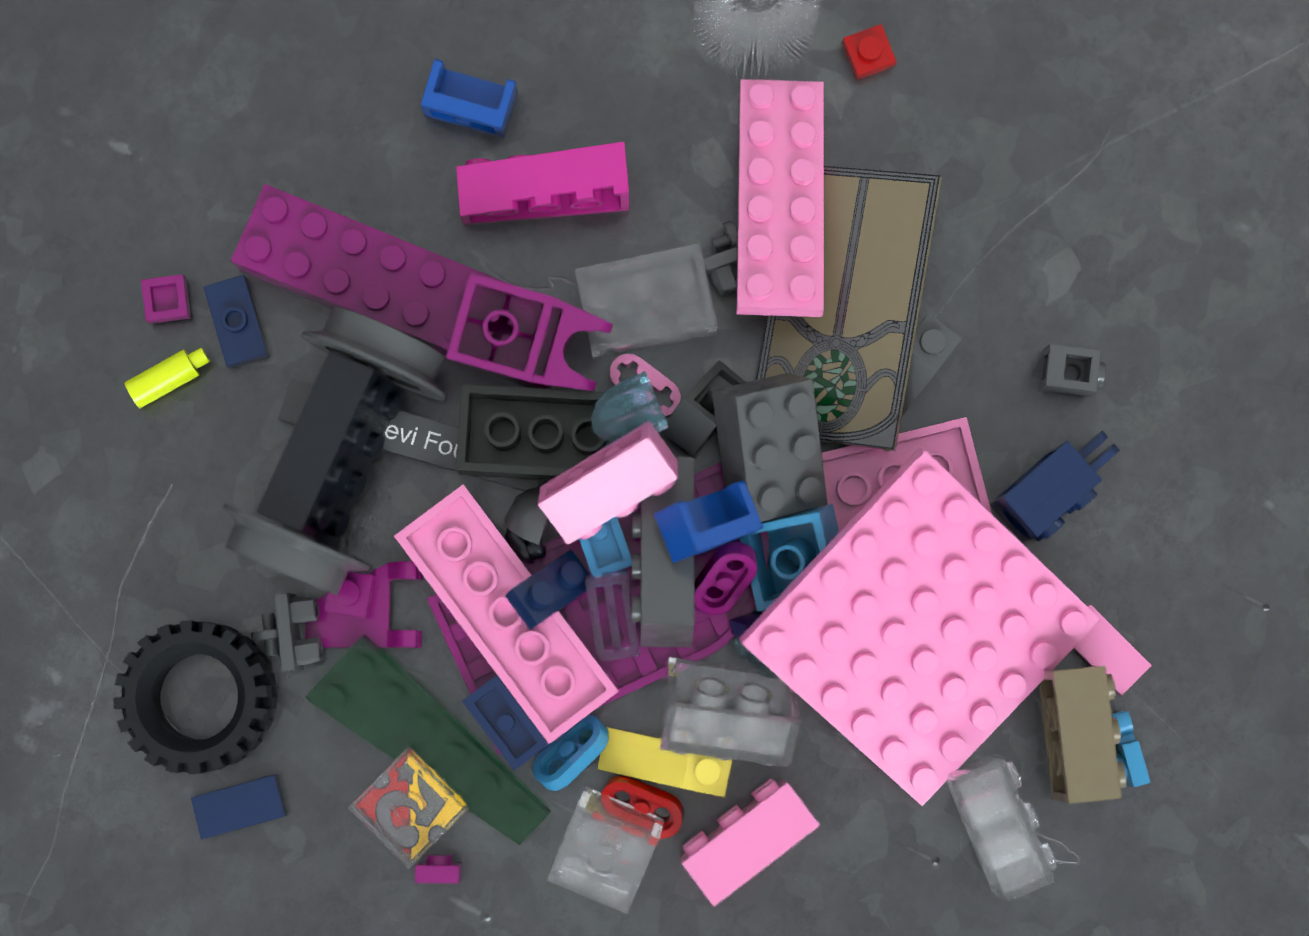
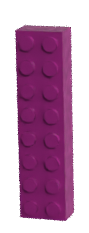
M267 184L263 185L231 259V262L244 273L332 309L333 307H339L376 320L419 340L444 355L448 353L470 273L504 282ZM499 316L496 322L489 321L487 329L493 332V339L501 341L503 335H511L512 326L506 325L508 318ZM574 333L565 342L563 348L564 357L572 341ZM479 368L527 388L551 389L553 386L532 383Z

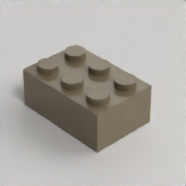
M1086 666L1044 671L1045 678L1039 684L1052 799L1068 804L1121 799L1120 788H1125L1126 773L1122 761L1117 762L1115 744L1120 743L1121 733L1118 719L1116 717L1112 718L1110 700L1115 699V684L1112 674H1106V666Z

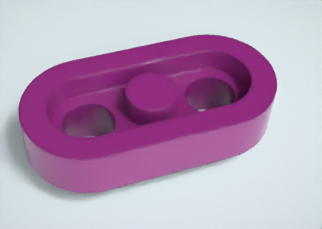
M730 542L720 546L694 581V604L699 610L708 614H721L729 611L736 604L757 574V556L749 545L740 542Z

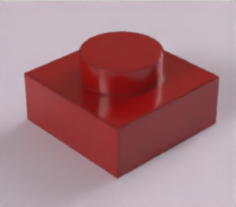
M882 24L842 39L841 43L856 80L894 67L897 62Z

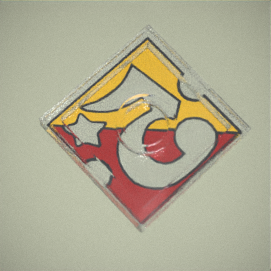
M410 746L348 807L408 869L470 808Z

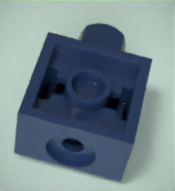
M1103 430L1078 451L1069 441H1066L1050 450L990 503V506L1021 542L1033 538L1037 542L1043 538L1047 539L1066 523L1061 518L1064 513L1068 512L1071 514L1076 509L1077 511L1081 510L1098 495L1093 488L1102 479L1096 471L1116 455L1120 449L1113 443L1088 464L1085 458L1108 438Z

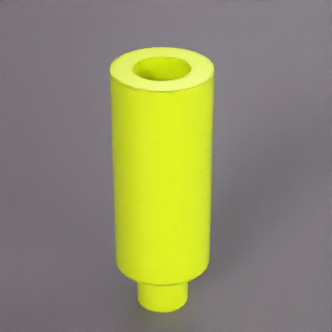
M202 347L190 354L183 349L127 380L124 384L135 404L141 409L200 376L198 368L209 363L210 360Z

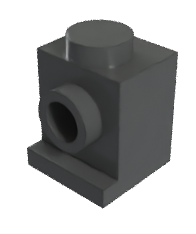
M1049 344L1042 351L1038 391H1052L1091 396L1096 393L1097 387L1103 386L1106 373L1105 362H1100L1101 350ZM1066 366H1072L1077 370L1078 376L1076 380H1070L1065 376Z

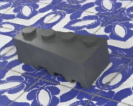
M676 457L678 460V479L675 480L674 485L661 495L654 496L651 494L641 500V512H633V538H641V554H632V580H641V596H632V622H641L640 647H692L694 632V556L673 563L654 514L677 502L694 500V457Z

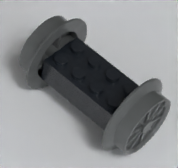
M333 307L323 331H303L301 334L305 341L328 353L256 511L282 523V528L224 503L223 508L235 521L224 547L312 586L338 595L349 571H368L370 566L315 543V538L334 546L337 538H340L346 531L349 524V511L355 498H358L365 489L367 471L372 460L377 458L383 449L385 431L390 420L394 419L401 409V396L404 389L440 401H444L446 395L434 382L444 360L442 354L390 326L361 314Z

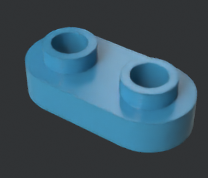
M588 714L547 745L537 755L532 767L535 779L551 791L561 790L568 786L605 749L609 740L607 727L596 716Z

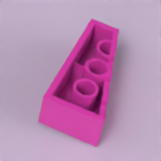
M624 142L536 155H514L507 159L490 161V159L475 158L467 160L465 162L466 165L456 166L460 217L463 225L629 211V187Z

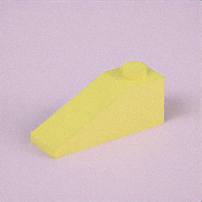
M607 727L609 740L605 749L600 754L597 769L725 797L733 758L731 752Z

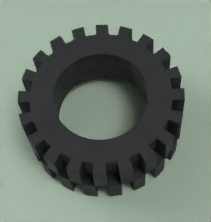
M190 620L180 621V624L177 625L167 624L157 628L158 633L156 635H146L137 642L141 648L137 652H129L123 663L129 665L126 673L117 674L115 685L122 686L121 697H113L114 709H122L124 718L117 721L121 732L130 733L133 739L127 743L134 752L143 751L147 755L144 759L146 762L153 766H165V771L176 774L182 772L201 774L236 764L246 758L244 755L248 751L255 750L262 742L260 736L263 731H269L273 722L269 715L271 709L277 708V697H272V686L277 684L275 675L267 670L266 665L270 663L264 653H260L254 648L256 645L254 641L248 636L240 635L237 633L238 630L229 626ZM199 654L211 656L223 663L233 675L238 690L237 707L231 721L222 731L203 740L189 738L177 732L165 718L160 699L162 684L169 671L183 659Z

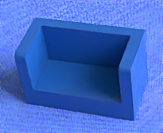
M434 59L421 101V108L424 116L504 138L518 93L516 81L507 79L505 86L447 70L442 60Z
M743 480L688 502H677L654 514L673 563L739 540L763 529L746 483Z

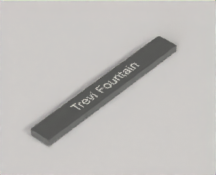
M290 379L278 420L296 425L313 385ZM399 411L398 415L390 420L384 434L383 451L456 471L458 427L404 411ZM469 475L521 491L535 488L538 484L550 481L544 479Z

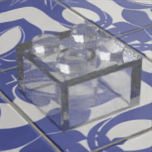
M585 786L546 881L628 914L659 840L665 819Z

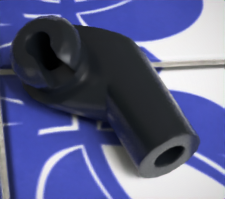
M508 528L506 529L505 540L522 562L534 563L535 559L545 557L547 551L546 546L542 544L543 539L537 545L519 537Z

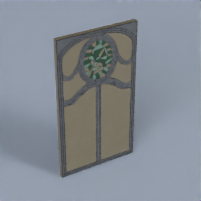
M824 166L823 316L767 315L756 380L790 373L813 379L820 441L883 449L887 452L890 450L896 451L942 181L940 175Z

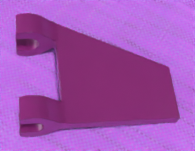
M413 561L388 562L367 573V575L376 576L370 618L324 612L326 594L318 599L319 621L305 622V639L320 637L323 648H422V631L391 629V581L423 580V574Z

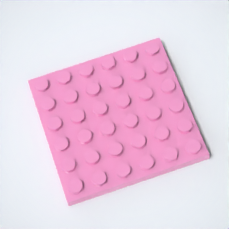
M920 447L747 629L739 640L791 689L923 806L1045 678L1044 671H1052L1101 619L926 450Z

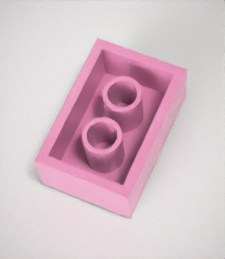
M772 778L768 779L751 792L755 800L743 809L737 804L716 819L720 825L709 835H706L702 830L682 845L685 851L680 856L682 865L713 906H716L820 826L785 780L781 779L776 783Z

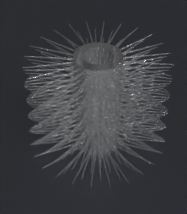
M700 0L693 3H705L696 5L705 8L694 7L696 11L694 16H704H699L694 21H701L697 25L704 27L696 31L707 30L705 31L706 33L713 32L699 40L712 38L706 42L709 43L718 39L712 45H716L718 41L725 38L713 49L715 51L719 46H723L715 53L716 55L721 51V55L725 52L727 57L732 50L729 58L736 52V60L739 66L744 56L743 79L751 45L753 44L752 78L754 45L756 44L759 80L761 55L765 73L768 63L772 72V68L774 70L772 61L774 63L773 57L775 59L774 53L779 62H782L783 59L785 60L783 52L788 60H791L785 53V50L790 56L792 55L798 60L783 42L789 46L791 51L793 50L797 55H800L790 44L801 50L796 44L807 47L796 38L807 43L809 42L802 37L814 40L807 34L814 35V32L809 29L815 28L812 25H818L815 20L819 19L816 14L810 13H819L820 11L807 12L818 9L807 7H820L821 5H817L819 2L808 1L821 0H807L804 2L803 0Z

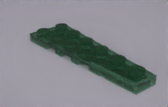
M366 635L358 639L305 697L309 702L394 760L398 761L410 750L466 806L467 810L518 845L551 812ZM408 760L405 762L404 767L414 773L416 768L411 767ZM420 771V778L425 780L422 771Z

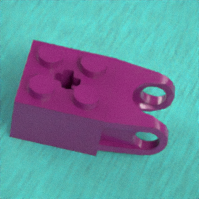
M470 273L446 358L532 383L595 391L596 381L586 379L566 364L563 348L566 340L575 332L599 331L610 334L613 324L555 297ZM499 316H504L508 318L506 325L512 326L511 335H503L501 341H497L492 338L493 332L488 331L487 326L489 321L496 322Z

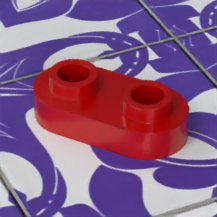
M616 776L607 781L599 799L602 812L610 820L657 839H666L674 836L679 831L684 818V809L677 797L628 776ZM624 791L629 794L630 799L622 801L616 796V793ZM663 807L670 812V815L661 817L655 810Z

